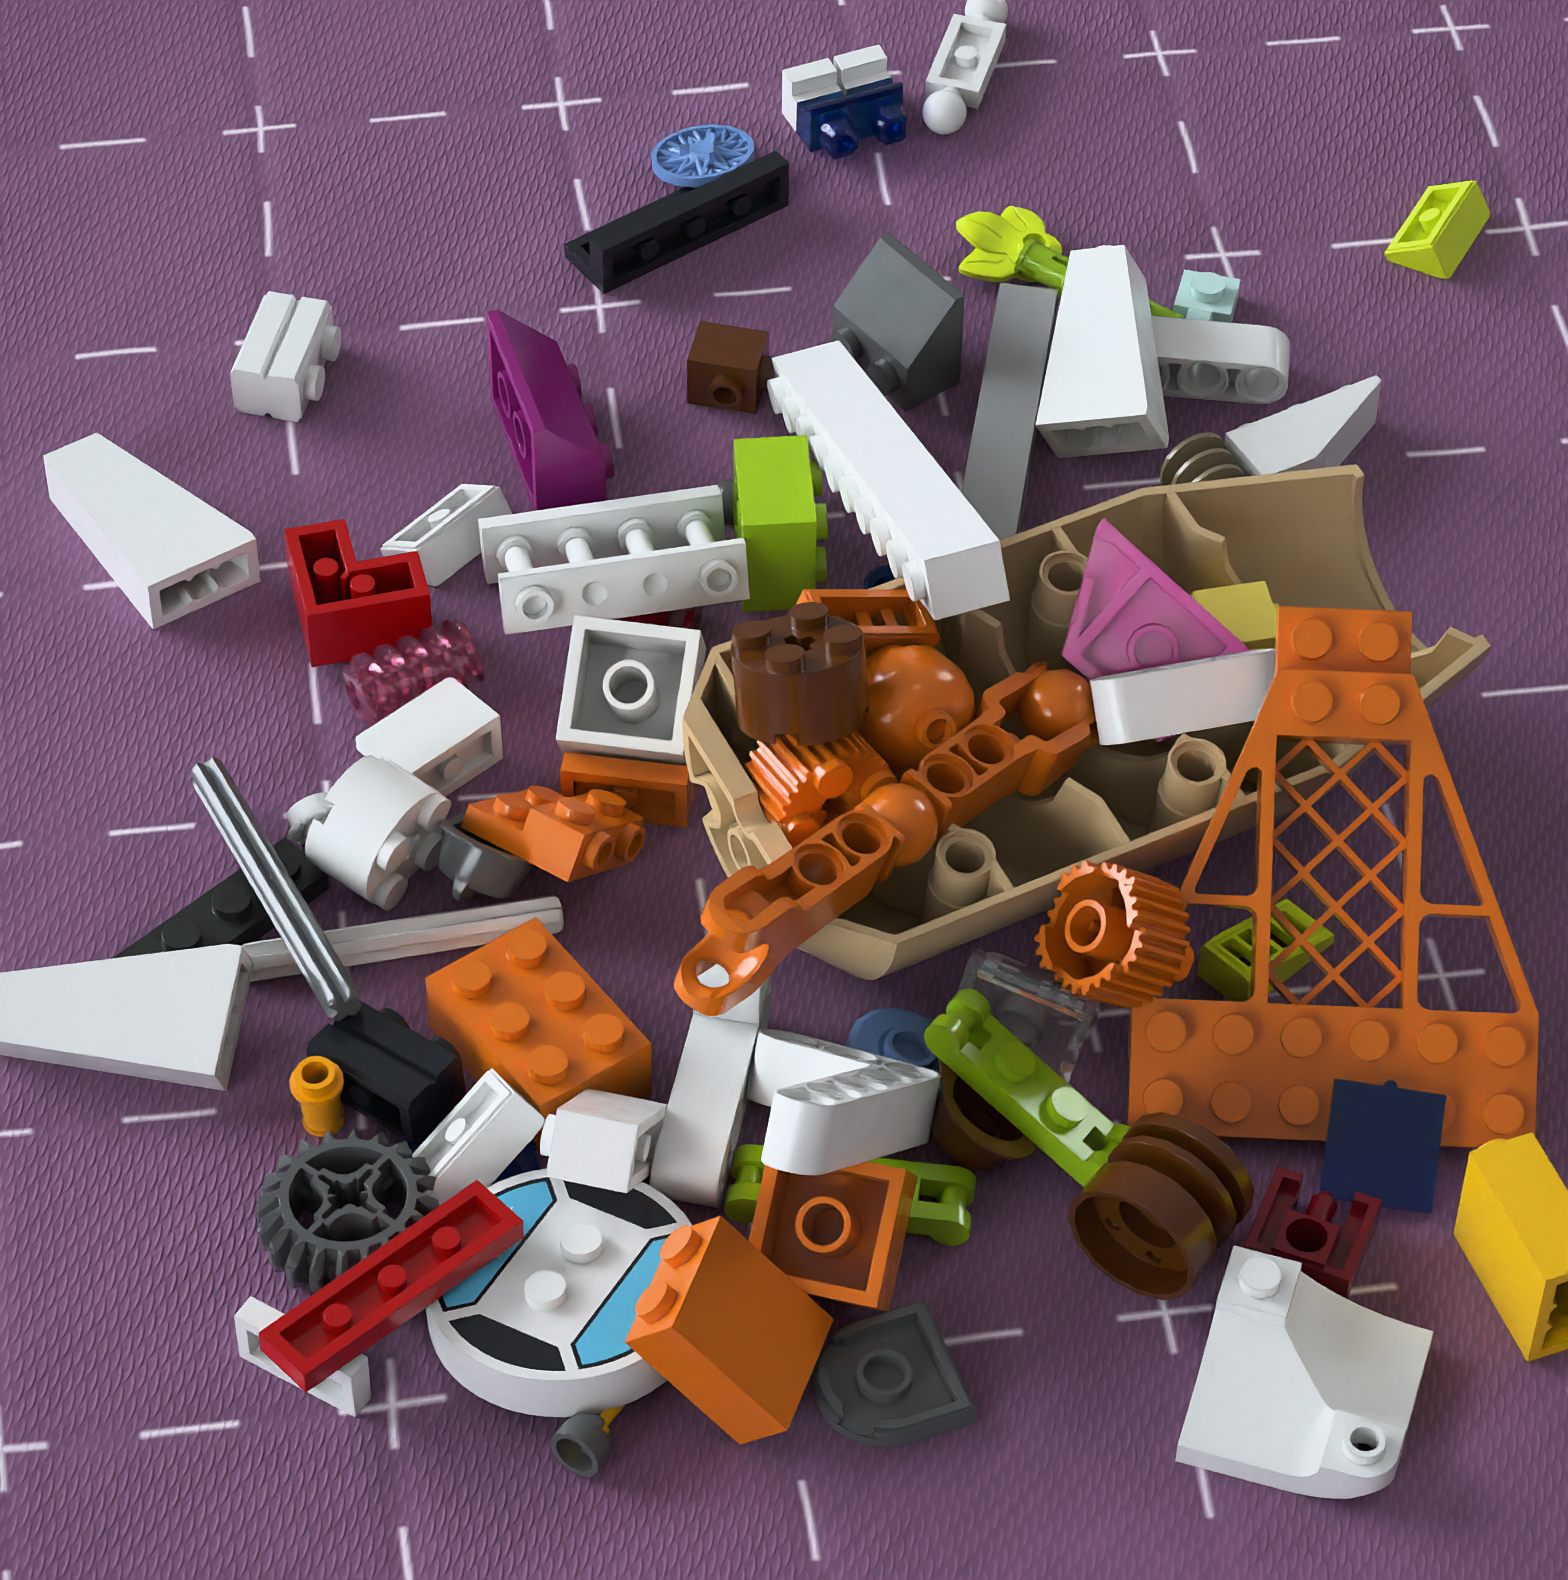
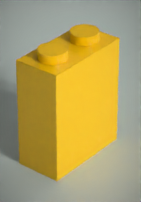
M1533 1132L1508 1140L1502 1138L1491 1140L1478 1149L1469 1152L1453 1235L1526 1361L1530 1362L1568 1349V1190Z

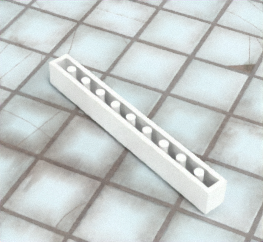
M838 340L773 357L772 363L775 378L767 380V388L775 414H783L789 433L796 432L797 436L807 435L808 450L811 451L812 459L816 461L819 470L825 471L832 492L840 491L846 511L848 513H856L862 533L864 535L871 533L878 555H887L894 577L896 579L904 578L910 599L913 602L920 600L934 620L1010 601L1000 540L842 343Z

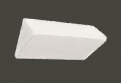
M461 484L385 542L380 550L384 557L418 551L427 585L436 587L481 553L478 519L510 515L512 512L500 487Z
M491 1068L490 1071L488 1070L413 1153V1158L425 1157L426 1163L430 1167L428 1176L436 1177L434 1190H427L423 1194L438 1199L440 1205L476 1180L481 1182L486 1188L489 1187L544 1126L545 1118L494 1069Z

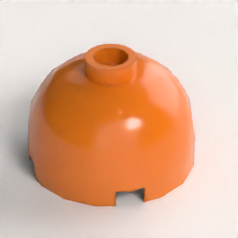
M918 642V645L912 644L903 647L898 643L885 645L866 658L869 713L863 712V725L857 732L885 760L894 774L903 775L909 769L916 771L925 755L975 720L974 691L965 674L958 665L929 644Z

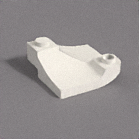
M1234 1245L1218 1294L1204 1355L1178 1441L1175 1461L1273 1488L1319 1498L1351 1499L1383 1489L1394 1480L1434 1331L1384 1316L1334 1293L1301 1272L1302 1263ZM1359 1443L1367 1444L1373 1450L1361 1451L1358 1449Z

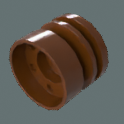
M1163 1112L1142 1115L1123 1136L1122 1141L1109 1154L1108 1163H1105L1091 1177L1070 1204L1069 1224L1076 1242L1087 1257L1114 1282L1139 1295L1159 1300L1181 1298L1193 1287L1214 1259L1216 1249L1229 1239L1235 1230V1226L1250 1211L1253 1203L1254 1189L1248 1171L1233 1150L1210 1130L1185 1117Z

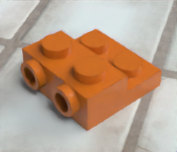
M536 785L510 794L500 793L497 794V797L470 803L461 828L566 882L629 865L641 851L646 838V830L643 828L645 818L626 809V801L622 797L601 789H591L589 793L573 797H564L552 789Z

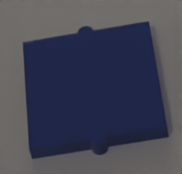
M1334 1079L1319 1192L1327 1190L1333 1193L1335 1200L1352 1203L1357 1191L1381 1199V1208L1431 1214L1446 1095L1398 1088L1397 1083L1393 1080L1386 1081L1382 1086Z

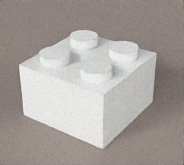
M574 615L556 733V741L563 755L564 752L687 766L683 743V715L704 667L706 645L701 630Z

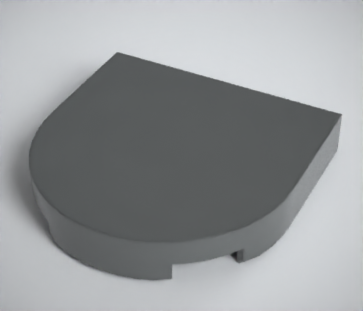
M925 1300L861 1318L842 1326L831 1336L830 1342L823 1349L816 1362L813 1391L818 1410L834 1430L854 1442L873 1447H897L975 1424L976 1408Z

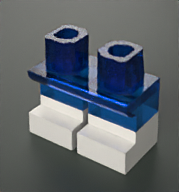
M879 44L834 56L833 64L829 58L782 70V114L810 152L825 149L833 159L852 155L859 148V139L875 135L878 141L886 146L901 142L906 137L907 117L903 110L904 85L900 81L893 82L887 72V56Z

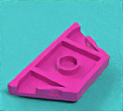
M1103 518L1096 528L1061 653L1087 679L1251 651ZM1175 735L1164 736L1154 739L1157 742H1160Z

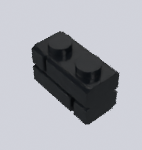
M359 1000L361 1008L355 1016L347 1015L341 1021L334 1020L332 1025L328 1023L308 1042L306 1049L307 1058L322 1056L339 1066L344 1078V1087L340 1094L341 1102L409 1142L419 1145L438 1126L439 1119H445L466 1094L461 1056L447 1040L441 1037H433L429 1040L411 1030L405 1019L396 1011L390 1008H383L378 1011Z

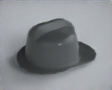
M466 811L452 818L440 820L438 824L444 830L438 865L444 875L454 881L452 896L459 902L474 901L482 895L500 899L510 898L517 892L535 866L461 828Z

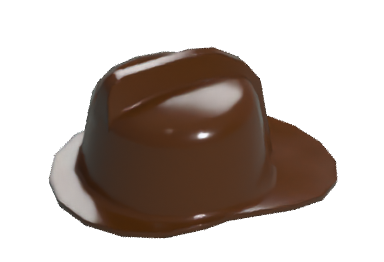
M939 1059L941 1091L937 1097L931 1132L939 1146L945 1153L951 1156L953 1165L966 1168L975 1174L979 1170L985 1171L1000 1166L1007 1159L1018 1161L1030 1157L1037 1145Z

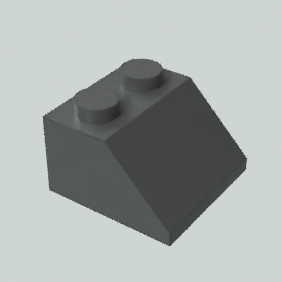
M887 233L879 238L833 305L831 342L839 340L879 391L907 412L960 382L965 295L894 236Z

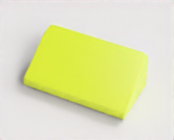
M1471 180L1428 186L1385 251L1386 259L1436 278H1451L1490 218L1489 207L1477 181Z

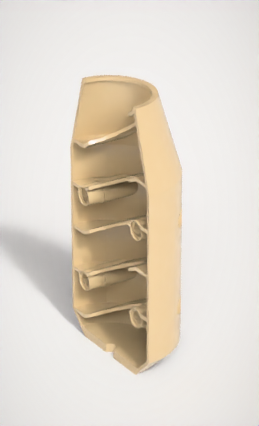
M1357 464L1140 488L1000 540L1010 601L939 620L933 619L940 636L937 646L933 648L958 665L965 674L974 691L975 710L986 689L1016 672L1024 673L1035 662L1046 661L1048 670L1068 669L1085 677L1061 653L1096 528L1103 518L1190 596L1193 591L1266 581L1272 603H1278L1280 606L1396 611L1379 578L1366 537L1362 509L1365 474ZM903 577L870 588L907 590ZM901 613L894 614L898 626H906ZM871 619L873 626H878L876 619ZM1449 627L1437 644L1428 648L1412 633L1410 674H1414L1427 710L1484 662L1491 645L1483 634L1474 638L1455 628ZM732 640L711 648L683 715L682 726L685 758L690 781L705 787L712 808L702 818L714 851L728 878L744 866L752 865L757 869H762L792 849L776 821L769 823L764 816L759 804L758 791L743 767L744 763L752 760L749 756L750 751L757 750L759 746L757 740L746 735L738 725L731 657ZM1018 711L1000 725V728L1016 735L1020 740L1028 736L1020 725ZM1254 721L1181 733L1157 742L1154 738L1115 745H1100L1099 742L1083 751L1076 765L1039 795L1026 796L1016 791L987 808L960 828L952 823L941 839H938L937 843L934 844L921 861L905 867H894L889 878L883 882L876 880L872 890L866 897L824 926L797 948L857 978L875 980L1055 908V904L1052 901L1053 898L1062 895V892L1057 890L1058 884L1061 882V874L1063 872L1071 874V866H1081L1082 861L1087 860L1099 865L1107 862L1143 873L1195 852L1201 843ZM776 733V736H779L781 738L785 735ZM1277 741L1276 763L1299 742ZM1317 743L1340 769L1366 746ZM1306 748L1279 771L1305 800L1332 777ZM1370 751L1346 775L1349 776L1375 753ZM1252 768L1246 772L1215 843L1256 827L1257 768ZM893 773L898 782H900L902 775ZM1337 782L1335 785H1333L1322 797H1324L1339 783ZM1276 784L1274 820L1290 814L1298 808Z

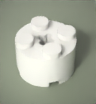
M372 755L362 757L349 767L332 786L324 800L334 807L324 824L315 818L313 819L305 843V855L308 861L370 903L376 904L388 911L394 908L401 900L407 889L408 879L419 868L430 871L438 864L443 839L441 835L442 828L438 823L440 820L446 819L451 807V801L442 793L381 755L379 760Z

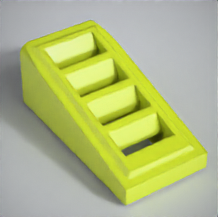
M1287 898L1275 904L1301 934L1316 921ZM1253 916L1219 933L1200 947L1197 975L1230 1001L1244 1002L1250 998L1251 966H1247L1240 958L1243 956L1249 962L1252 961ZM1271 917L1270 935H1275L1289 946L1294 940ZM1321 925L1307 940L1319 953H1322L1334 943L1335 935ZM1270 939L1269 963L1287 948H1282L1272 939ZM1298 947L1272 972L1283 983L1308 964L1311 959ZM1270 983L1268 986V994L1274 990Z

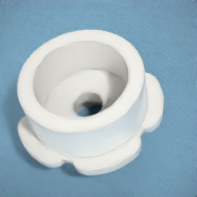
M328 792L307 796L289 809L286 817L291 826L288 835L292 841H297L300 845L306 843L307 834L314 818L323 824L325 823L334 807L324 800Z

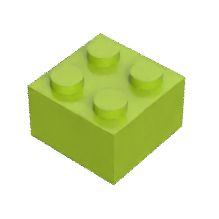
M807 435L734 439L735 539L743 538L746 543L750 599L741 600L742 612L789 610L796 605L803 589H816V583H827L825 546L816 547L817 540L828 539L826 503L814 502V497L822 496L823 494L822 470H819L815 460L809 459Z

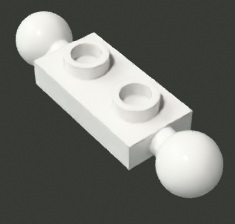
M967 0L965 16L953 14L925 81L926 101L923 105L922 115L925 124L933 132L942 135L956 132L965 122L967 115L966 107L978 109L1006 41V24H1004L1008 16L1006 0Z

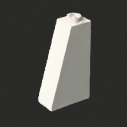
M1102 245L1091 249L1070 251L1036 420V427L1058 458L1168 448L1169 433L1146 278L1125 245Z
M94 433L43 455L51 501L152 629H156L261 582L257 542L249 530L102 435Z
M223 944L1 972L0 1055L227 1091L254 962L243 946Z

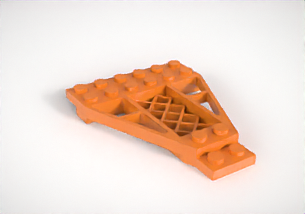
M1279 606L1277 608L1275 672L1273 680L1179 890L1181 900L1185 903L1181 910L1185 912L1187 906L1240 908L1248 910L1253 915L1250 998L1244 1002L1167 999L1153 996L1152 1003L1142 1002V1006L1139 1008L1133 1006L1129 1008L1127 1126L1131 1127L1142 1115L1163 1112L1185 1117L1210 1130L1217 1137L1479 1148L1494 1139L1502 1138L1508 1140L1531 1132L1536 1137L1539 1014L1414 674H1410L1412 611ZM1277 741L1299 742L1276 763ZM1317 743L1366 746L1340 769ZM1384 746L1405 747V769ZM1304 748L1332 775L1307 800L1279 772ZM1370 751H1373L1399 779L1374 803L1346 775ZM1257 768L1254 893L1248 896L1198 894L1195 892V887L1245 774L1248 770ZM1428 775L1433 776L1479 901V906L1431 904L1425 901L1421 895L1424 778ZM1337 782L1364 810L1339 835L1311 807ZM1276 784L1298 808L1274 830ZM1404 785L1402 835L1378 808ZM1302 814L1330 842L1305 867L1277 839ZM1369 816L1397 845L1371 870L1343 841ZM1335 848L1363 877L1337 902L1309 873ZM1274 850L1296 875L1271 897ZM1400 852H1402L1401 902L1376 876ZM1300 880L1328 908L1302 934L1274 905ZM1367 883L1395 911L1370 936L1341 908ZM1333 914L1361 943L1335 968L1307 940ZM1272 917L1294 941L1269 963ZM1400 918L1398 969L1374 941ZM1422 918L1485 919L1516 1002L1515 1013L1428 1010L1419 1004L1417 999L1419 925ZM1298 947L1326 975L1300 1000L1272 972ZM1365 950L1393 978L1367 1003L1339 975ZM1332 981L1355 1007L1306 1004ZM1269 983L1288 1004L1268 1003ZM1398 985L1397 1008L1374 1007Z

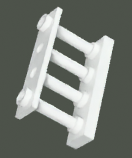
M718 485L478 519L484 576L487 584L499 583L505 635L573 625L574 615L617 619L750 599L746 543L743 538L726 540L723 500Z

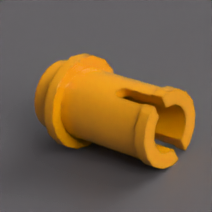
M311 1056L302 1060L292 1072L289 1081L291 1093L301 1105L303 1127L313 1136L324 1137L327 1129L333 1135L345 1123L344 1118H342V1116H345V1111L340 1098L344 1087L343 1072L337 1064L322 1056Z

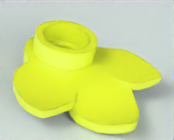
M1008 206L1001 216L992 212L978 211L956 221L957 231L975 247V250L959 265V273L967 277L989 282H1006L1017 277L1023 281L1037 282L1014 271L1018 255L1030 238L1062 255L1060 242L1052 235L1045 233L1043 220L1034 212L1024 208Z

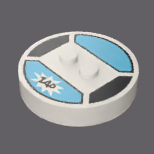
M547 1168L529 1171L499 1181L487 1187V1189L523 1220L524 1238L426 1307L430 1338L435 1352L444 1367L460 1384L478 1397L511 1411L543 1417H573L579 1413H601L606 1409L618 1408L636 1401L665 1383L667 1380L625 1343V1340L637 1316L635 1313L636 1303L642 1293L650 1286L661 1262V1247L669 1235L676 1229L684 1225L692 1226L687 1216L668 1197L643 1182H640L628 1193H622L546 1177Z

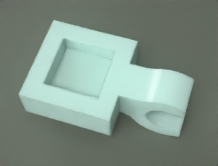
M1184 269L1173 311L1183 314L1184 319L1231 323L1239 298L1241 279L1220 276L1212 272H1196Z

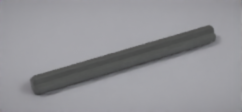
M212 757L205 763H196L190 772L194 779L193 787L325 1013L335 1021H341L347 1015L355 1016L361 1008L357 987L221 760Z

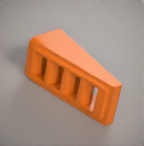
M803 589L796 605L804 602L825 604L829 609V616L847 620L859 627L865 638L866 658L885 645L898 643L903 647L912 644L918 645V642L936 647L940 639L930 613L920 600L913 602L907 590ZM901 613L906 626H898L894 614ZM875 618L878 626H873L871 619Z

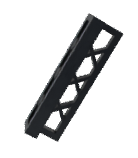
M774 151L698 188L684 187L565 243V258L603 294L608 293L789 206V162L777 151Z

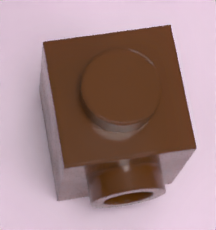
M700 321L687 358V403L756 414L763 391H768L767 380L775 378L772 363L774 356H769V331Z

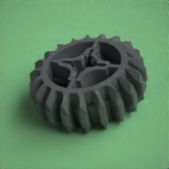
M354 1127L348 1139L336 1140L327 1129L323 1138V1144L314 1146L301 1139L297 1149L298 1157L280 1154L279 1162L276 1165L277 1172L265 1174V1181L262 1184L263 1195L258 1196V1203L256 1204L257 1222L260 1224L257 1227L259 1243L263 1246L264 1252H268L269 1263L273 1266L274 1272L286 1271V1278L290 1281L293 1289L310 1283V1291L314 1294L440 1206L438 1199L423 1194L427 1190H434L436 1177L428 1176L430 1167L426 1163L425 1157L413 1158L412 1150L409 1149L407 1141L389 1147V1140L386 1138L383 1130L371 1140H364L357 1128ZM392 1199L403 1209L396 1220L386 1215L385 1206ZM305 1209L314 1214V1223L307 1230L297 1221Z

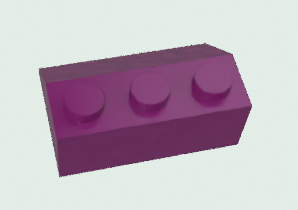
M500 310L486 312L491 401L534 511L606 501V479L614 477L612 454L607 442L598 443L596 439L598 427L592 404L590 402L582 404L581 402L582 388L576 365L574 363H565L557 341Z

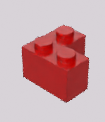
M345 519L284 529L289 583L311 667L434 646L430 592L418 551L356 561Z

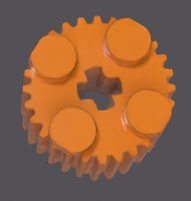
M857 731L838 740L817 745L798 746L797 734H785L782 738L776 736V744L757 741L759 748L750 751L749 756L752 760L744 763L743 766L758 791L759 804L764 816L769 823L775 821L778 823L792 848L841 814L854 811L855 807L864 800L872 789L889 783H899L885 760Z
M1087 860L1082 861L1081 866H1071V874L1066 872L1061 874V882L1058 884L1057 890H1060L1062 895L1053 898L1052 901L1055 904L1054 910H1048L1047 913L1051 918L1050 923L1041 925L1039 934L1034 936V941L1040 943V946L1035 951L1037 956L1042 957L1039 963L1040 968L1056 972L1054 979L1061 982L1064 989L1070 990L1073 994L1123 1008L1133 1006L1139 1008L1142 1006V1002L1152 1003L1153 995L1161 997L1164 994V986L1171 987L1172 981L1179 982L1188 976L1194 962V953L1189 945L1190 942L1185 940V935L1190 932V927L1185 926L1184 923L1189 918V914L1181 911L1185 903L1181 900V893L1178 887L1162 881L1160 878L1107 862L1099 865Z

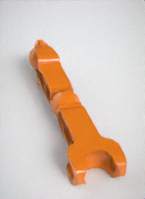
M1046 661L1035 662L1024 673L1016 672L984 691L975 710V720L925 755L916 771L909 769L904 772L899 783H889L872 789L864 800L855 807L854 811L841 814L764 868L757 869L752 865L744 866L716 886L710 893L700 917L701 924L709 932L685 955L675 977L674 989L685 1004L704 1015L718 1016L726 1013L753 994L790 952L866 897L872 890L876 880L879 882L885 881L890 877L894 867H905L921 861L934 844L937 843L938 839H941L952 823L961 828L987 808L1016 791L1026 796H1037L1076 765L1083 751L1100 742L1091 685L1087 679L1068 669L1048 670ZM1017 711L1019 712L1020 725L1028 735L1022 740L1016 735L1000 728V725ZM716 964L723 967L729 975V982L721 987H708L701 984L697 976Z

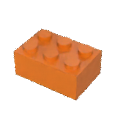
M536 917L425 977L428 1020L431 1031L437 1037L447 1040L455 1047L461 1056L462 1066L476 1082L488 1070L494 1069L542 1114L545 1121L549 1114L556 1115L557 1108L587 1088L639 1099L652 1094L651 1042ZM543 1127L530 1141L539 1154Z

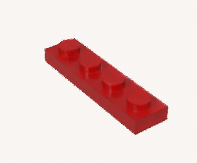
M476 1180L259 1332L260 1350L307 1393L523 1239V1220L481 1182Z

